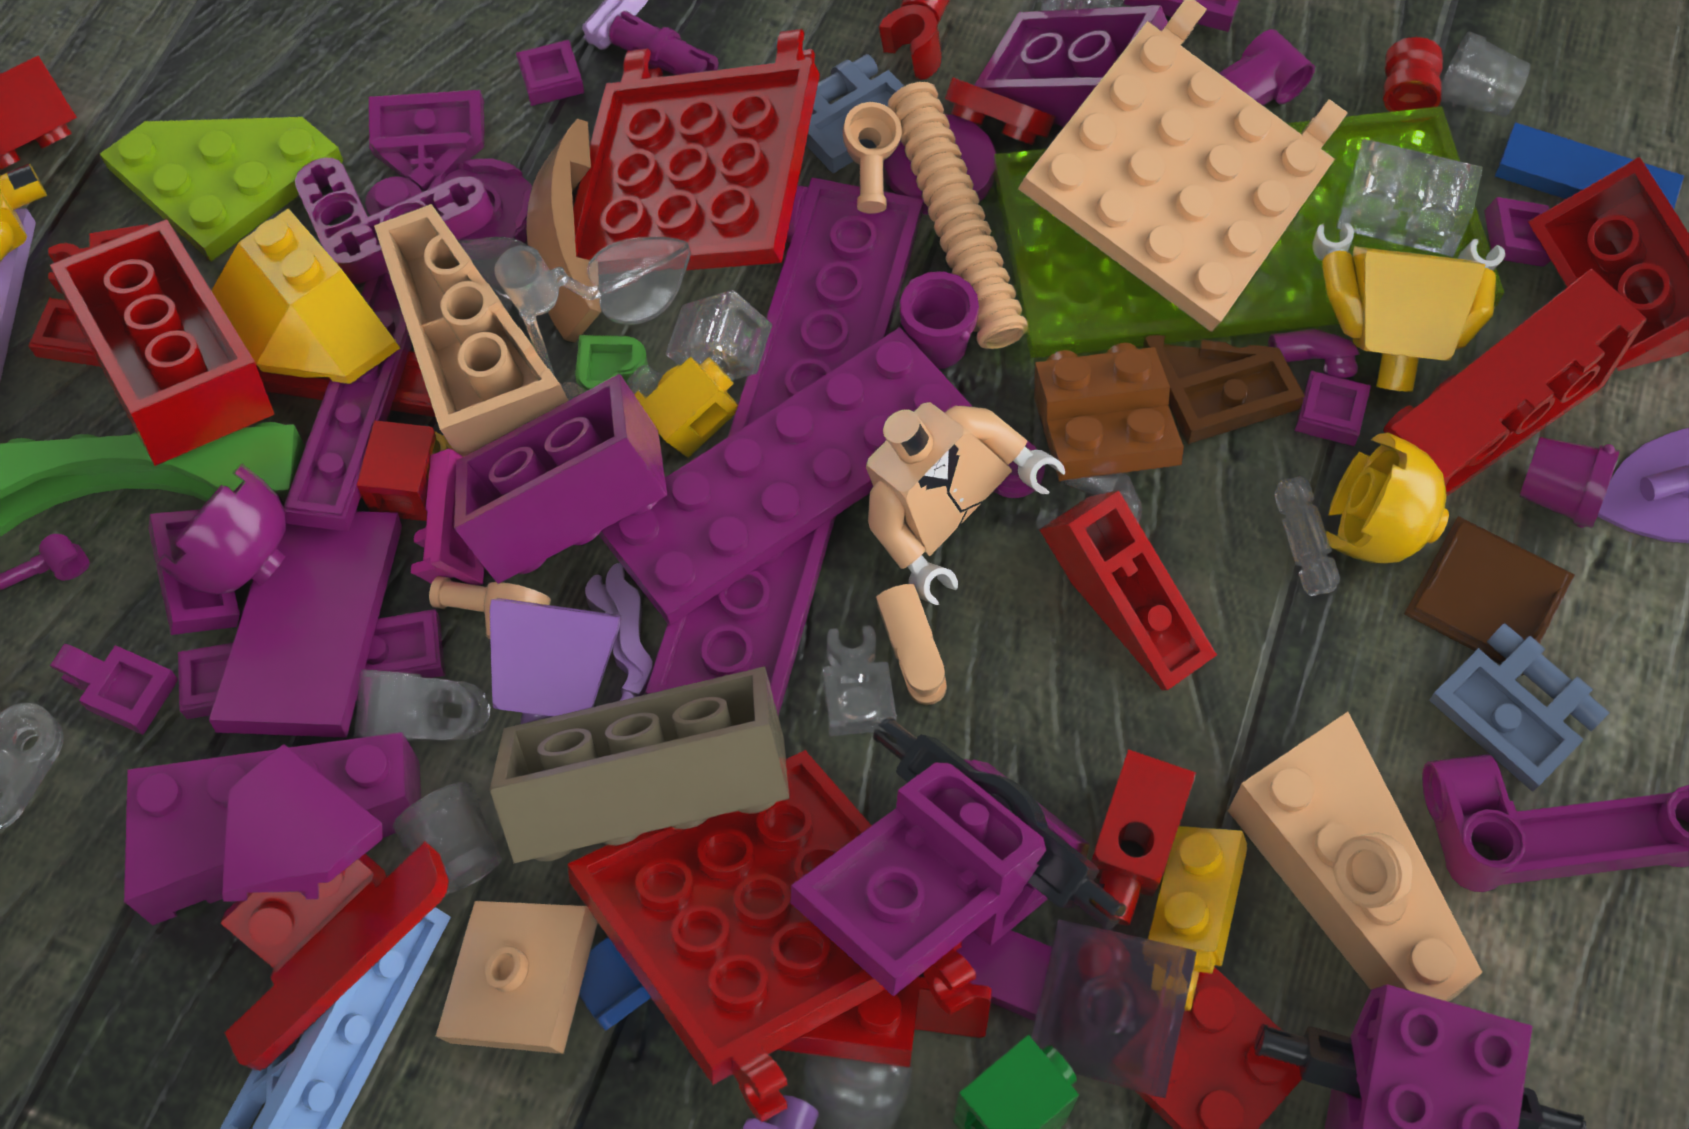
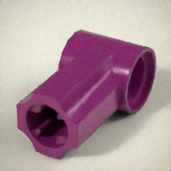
M1269 29L1257 36L1248 45L1239 61L1219 72V74L1263 106L1273 99L1278 104H1285L1297 97L1311 81L1315 73V66L1277 30Z

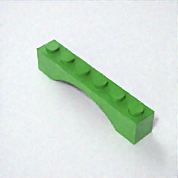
M264 422L255 427H245L154 466L137 432L131 435L106 437L78 434L69 439L35 441L27 438L12 439L7 443H0V537L21 522L57 504L93 493L119 489H161L191 495L207 502L221 485L227 486L232 491L237 488L242 481L232 472L240 464L245 465L263 479L278 495L284 507L306 446L294 424L283 425L276 422Z

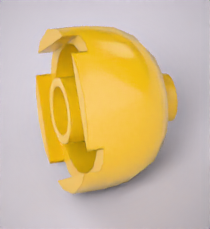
M1382 433L1371 439L1381 444L1371 456L1359 451L1348 466L1339 482L1328 516L1342 514L1338 534L1334 535L1326 531V540L1332 549L1352 558L1370 563H1394L1412 556L1420 551L1427 542L1433 543L1441 536L1449 518L1448 509L1445 508L1446 487L1444 477L1435 462L1426 452L1412 443L1393 434Z

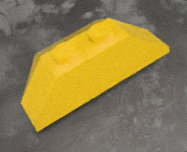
M289 208L275 218L262 223L256 231L238 242L211 290L262 372L304 378L330 377L333 382L351 384L400 349L397 342L343 270Z

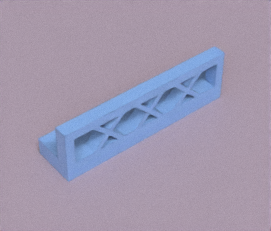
M435 907L267 1068L260 1071L252 1069L220 1129H250L264 1103L265 1105L252 1129H341L451 917ZM301 1037V1039H300L299 1043L297 1044V1046H296L294 1052L291 1053V1051L293 1050V1048H294V1046H295L297 1040Z

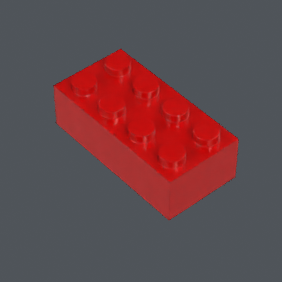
M167 219L50 264L77 324L154 466L275 415L254 359Z

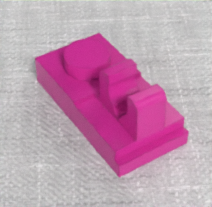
M449 448L432 454L430 458L426 511H428L426 528L418 530L414 535V543L424 548L423 561L411 565V573L429 583H432L437 576L448 578L455 577L466 584L479 586L483 584L484 566L454 529L456 461L463 458V456Z

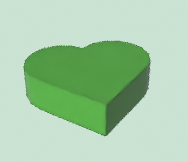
M579 335L575 375L580 394L618 374L623 377L627 385H633L641 381L648 370L646 350L643 344L634 337Z

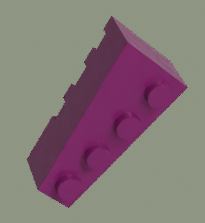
M403 732L289 748L382 822V838L422 824L420 761ZM275 750L128 770L124 902L151 925L177 916V910L206 900L210 904L223 899V869L229 789Z

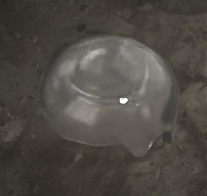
M808 1054L801 1080L802 1095L805 1102L812 1105L818 1111L819 1115L816 1123L824 1129H889L897 1121L901 1109L907 1100L913 1069L911 1065L909 1068Z

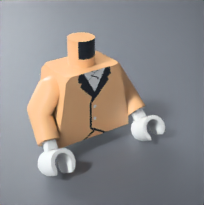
M931 402L923 403L914 412L911 410H900L892 414L886 420L883 428V433L887 440L868 458L866 469L873 484L869 500V527L901 569L909 568L911 571L909 584L915 585L919 598L939 605L937 599L930 592L931 580L937 576V579L944 586L953 590L958 588V580L951 570L927 562L922 554L925 552L928 556H931L1012 472L1008 466L1012 461L1018 465L1019 478L1023 483L1041 494H1049L1050 492L1037 483L1036 474L1039 468L1049 464L1063 475L1065 474V468L1059 460L1042 450L1030 451L1025 447L1027 440L988 409L955 405L944 413Z

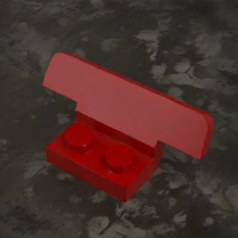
M424 841L388 877H386L384 869L367 854H364L330 882L319 883V899L306 900V897L300 892L248 893L247 901H236L224 913L221 924L273 967L271 979L274 986L224 1032L239 1064L255 1071L267 1068L442 901L447 892L449 880L441 856L434 848Z

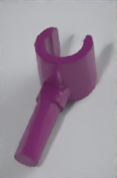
M51 534L41 541L39 545L40 554L31 557L29 561L0 573V590L38 573L42 574L51 569L57 579L70 580L83 574L88 569L90 562L82 548L77 544H72L67 536Z

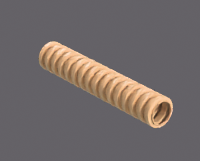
M929 82L908 84L891 96L888 101V107L894 111L900 120L902 127L900 140L906 146L905 153L909 161H911L910 167L914 175L917 176L916 182L919 189L923 191V201L929 207L928 214L931 220L935 222L934 230L938 237H941L940 245L942 250L947 253L946 261L949 267L953 269L952 274L958 275L969 282L977 293L979 314L974 331L978 332L976 336L977 343L985 349L1006 347L1018 341L1027 332L1029 325L1025 317L1020 316L1022 307L1018 300H1014L1016 296L1015 289L1011 284H1008L1010 280L1009 274L1005 268H1002L1004 261L1000 253L996 252L997 243L994 237L990 236L991 228L988 222L984 221V210L978 205L979 197L976 191L972 190L973 182L970 176L966 174V164L961 159L962 154L958 145L955 144V136L952 130L949 129L950 123L946 115L943 114V105L937 99L938 93L935 86Z

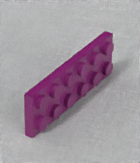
M899 327L665 477L667 496L658 500L647 512L638 516L629 515L602 529L599 536L668 625L671 626L868 495L873 488V484L867 472L866 464L868 458L887 440L884 436L883 428L886 420L892 414L900 410H911L914 412L921 404L931 402L944 413L955 405L972 407V405Z

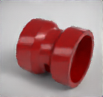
M1421 37L1404 38L1395 42L1387 50L1385 56L1387 79L1384 84L1383 102L1385 108L1390 113L1399 117L1416 118L1432 113L1439 106L1442 99V84L1439 76L1443 69V53L1441 47L1436 42Z

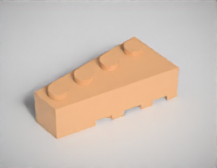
M432 204L374 225L439 428L455 452L465 457L569 401L558 380L550 369L546 367L533 345L520 327L516 325L498 296L481 276L470 257Z
M1346 712L1241 783L1228 812L1370 990L1388 984L1449 1002L1482 974L1468 943L1349 712ZM1378 832L1393 837L1403 845L1408 853L1413 869L1411 890L1406 896L1392 904L1377 908H1365L1355 905L1342 894L1336 883L1333 867L1335 856L1343 843L1355 836Z

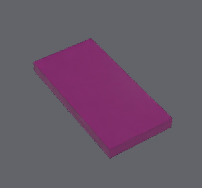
M355 512L349 532L286 523L285 533L277 547L278 550L286 555L285 559L263 585H259L254 580L252 582L209 718L216 733L347 738L402 530L398 513Z

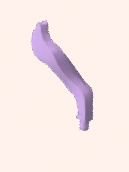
M616 563L607 573L606 584H603L600 575H594L586 585L585 594L588 606L592 611L621 615L619 630L613 645V654L617 667L628 674L627 680L621 688V701L645 694L653 670V661L640 642L642 604L639 592L624 580V567L621 563Z

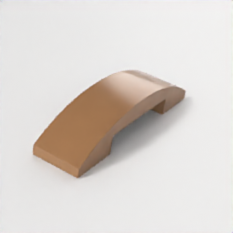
M577 119L543 163L532 186L527 211L528 253L538 291L546 310L564 340L576 342L579 339V335H582L601 313L598 262L576 257L572 191L591 168L588 122Z

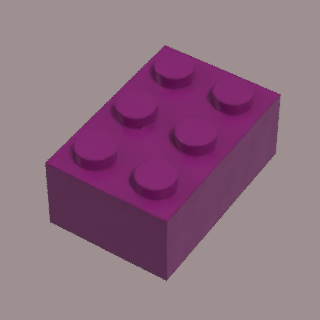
M618 374L456 461L454 529L497 584L516 574H527L536 570L547 558L572 545H583L590 542L599 535L602 529L629 515L638 516L647 512L658 500L667 496L658 429L623 377Z

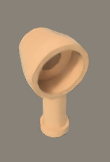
M865 102L855 106L846 116L843 125L844 145L852 160L860 165V196L857 198V209L863 213L870 214L880 213L886 209V197L883 195V160L887 159L896 150L902 134V127L898 116L889 107L877 102ZM860 140H871L876 147L866 148L860 143Z
M437 576L433 580L429 591V601L432 607L445 609L448 606L484 612L486 637L490 640L491 599L502 598L550 605L551 599L545 594L520 585L491 582L488 584V587L453 582L450 578Z

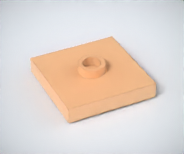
M475 901L436 1037L451 1044L564 1054L598 923L590 912L589 907Z

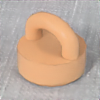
M1377 832L1355 836L1343 843L1335 856L1333 870L1336 883L1342 894L1355 905L1365 908L1383 907L1406 896L1411 890L1413 875L1411 859L1403 845L1389 835Z

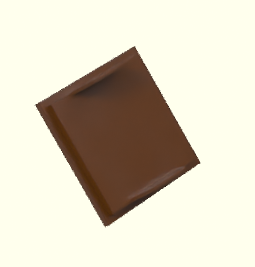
M1458 516L1404 615L1473 651L1479 648L1491 660L1501 665L1506 658L1487 643L1488 639L1506 623L1524 640L1531 636L1540 644L1575 574Z

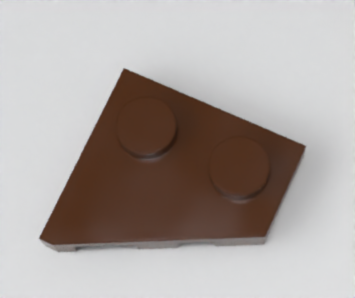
M1162 335L1145 337L1143 349L1156 348L1170 385L1168 404L1188 444L1301 408L1305 396L1281 350L1277 347L1258 345L1234 347L1226 342L1202 340L1200 348L1166 345L1164 344L1165 336Z

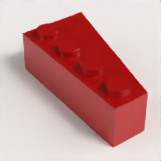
M1591 268L1464 370L1444 380L1417 407L1414 408L1409 405L1396 413L1385 425L1383 431L1412 443L1429 455L1443 473L1447 497L1604 387L1647 318Z

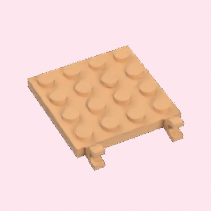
M1184 0L1162 31L1148 21L1145 23L1025 176L1018 190L1212 332L1223 320L1335 160L1321 148L1348 112L1329 99L1300 134L1181 46L1207 10L1195 0Z

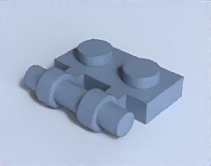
M869 54L862 56L854 62L846 59L831 69L829 77L818 83L806 146L832 173L853 162L843 142V125L850 110L865 102H877L888 107V101L891 96L904 87L889 70L870 80V77L878 73V67ZM840 95L844 96L839 100L835 101L834 103L829 104L830 101L834 100ZM860 140V143L866 148L876 147L871 140Z
M1504 623L1488 639L1487 643L1506 660L1498 666L1478 648L1434 692L1429 701L1533 792L1584 740L1565 724L1563 720L1571 714L1591 732L1610 712L1589 695L1593 689L1577 676L1572 681L1544 657L1542 653L1545 651V648L1534 638L1529 636L1524 640ZM1524 674L1549 695L1553 701L1546 707L1520 685L1516 679Z

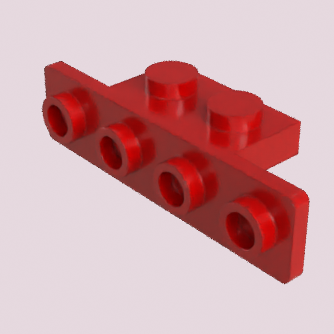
M917 977L896 995L892 996L885 989L777 1050L910 1068L915 1029L976 1038L985 1037L992 989L984 985L967 983L965 987L974 996V1002L948 1015L934 999L926 978Z

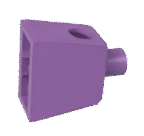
M502 598L491 599L490 638L493 708L521 712V724L593 707L619 630L621 615Z

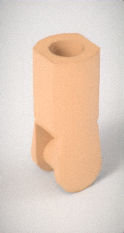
M903 584L887 589L876 596L877 605L896 659H899V665L908 692L917 703L933 705L945 696L947 689L945 670L915 585Z

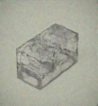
M1363 138L1347 183L1336 228L1341 229L1343 223H1347L1353 227L1354 233L1453 257L1473 214L1483 167Z

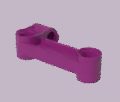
M1486 754L1428 761L1424 765L1422 772L1424 799L1429 814L1436 826L1446 861V868L1453 880L1461 887L1470 891L1487 892L1504 884L1666 864L1672 867L1685 868L1689 866V832L1681 827L1676 819L1679 818L1689 823V785L1680 787L1673 793L1516 811L1514 802L1509 800L1498 764L1492 756ZM1472 842H1480L1489 846L1495 852L1498 861L1482 857L1476 852Z

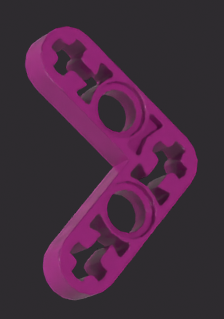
M334 158L314 160L305 165L295 178V186L322 247L343 270L352 284H360L389 272L374 225L432 204L452 234L459 240L486 226L494 212L483 183L471 176L451 179L369 217L350 177L339 160ZM330 185L333 192L323 197L321 189ZM352 214L344 222L328 226L331 221L339 216Z

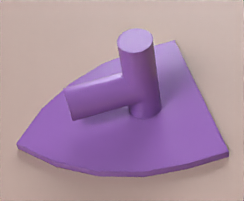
M1689 428L1671 432L1645 443L1626 458L1610 480L1597 517L1633 534L1664 542L1689 543Z

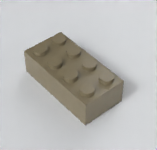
M766 668L752 669L504 728L490 792L513 862L518 863L530 859L553 861L566 856L573 849L598 843L621 845L634 840L641 833L666 827L689 829L702 824L709 817L734 811L757 813L770 808L777 801L789 799L784 737Z

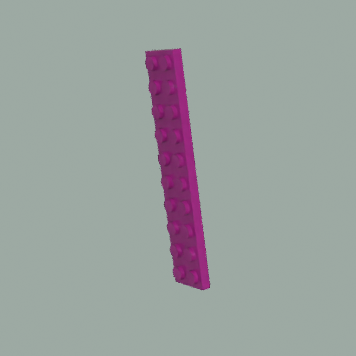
M811 178L808 192L804 199V205L795 227V232L728 437L888 335L922 219L923 199L883 191V195L886 197V209L880 213H863L857 209V198L860 196L859 186ZM836 516L671 626L667 624L645 692L646 695L765 667L779 716Z

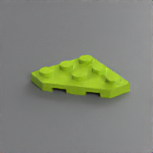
M303 117L145 121L100 153L106 167L164 220L167 219L178 233L211 262L299 196L295 186V178L305 165L320 158H334L341 163L343 162L339 148Z

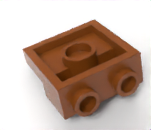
M1120 343L1111 347L1104 354L1078 357L1072 351H1059L1052 354L1046 361L1035 362L1034 400L1051 456L1059 460L1065 468L1064 475L1056 470L1059 481L1182 465L1184 446L1168 406L1170 385L1155 347L1138 349L1133 344Z

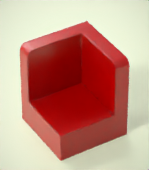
M374 420L357 482V487L369 512L398 513L401 519L427 521V472L436 442V434L432 427Z

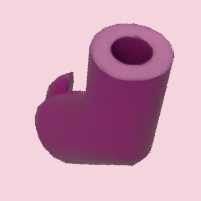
M1319 329L1284 332L1269 336L1268 347L1279 348L1286 362L1324 359V374L1339 378L1352 377L1358 371L1355 355L1360 353L1352 340Z

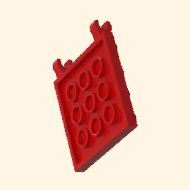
M803 29L780 32L777 41L776 60L772 64L663 77L661 68L648 69L651 56L648 48L631 50L626 53L621 82L606 83L589 146L591 168L580 181L573 207L576 257L598 262L599 277L782 263L820 73L815 65L813 49H802L805 35Z
M806 750L786 759L789 799L777 801L773 806L757 813L734 811L709 817L702 824L689 829L666 827L641 833L630 842L621 845L608 844L567 864L571 885L708 1079L714 1085L733 1074L748 1107L761 1123L788 1108L787 1101L779 1092V1089L787 1086V1079L778 1064L768 1054L885 990L883 986L791 904V885L872 826ZM962 941L923 972L934 999L948 1015L974 1002V996L965 985L976 979V973L966 958L956 951L962 947Z

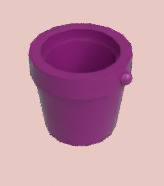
M944 271L928 272L910 280L909 284L905 287L900 299L901 324L908 337L938 369L948 368L956 364L964 356L970 334L974 331L978 320V296L971 284L958 275Z
M1540 437L1519 497L1573 519V523L1580 528H1592L1606 495L1620 450L1615 449L1611 444L1600 445L1598 448Z

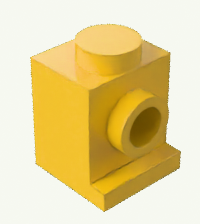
M690 356L682 365L675 366L667 371L659 380L657 388L648 397L640 391L634 394L658 429L660 436L688 458L735 415L738 404L727 392L734 382L710 357L699 364Z

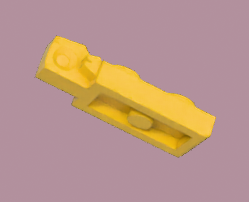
M1178 827L1165 867L1147 941V962H1149V967H1156L1153 989L1158 991L1162 1000V1008L1191 1011L1199 972L1212 973L1215 965L1222 966L1247 852V842L1243 831Z

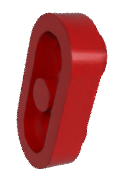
M954 77L951 79L944 98L954 102L951 114L979 125L983 124L986 115L1005 122L1002 134L1033 145L1036 135L1048 138L1056 116Z

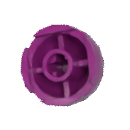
M240 464L232 472L242 481L237 488L232 491L227 486L221 485L174 540L176 542L175 545L183 550L178 558L174 561L164 553L156 564L178 582L195 591L214 595L236 591L250 579H253L259 585H263L286 557L284 553L277 549L286 530L285 510L279 497L263 479L243 464Z

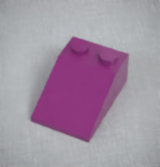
M1161 5L1018 12L976 81L975 86L1056 116L1054 124L1065 127L1145 23L1148 21L1162 31L1168 23Z

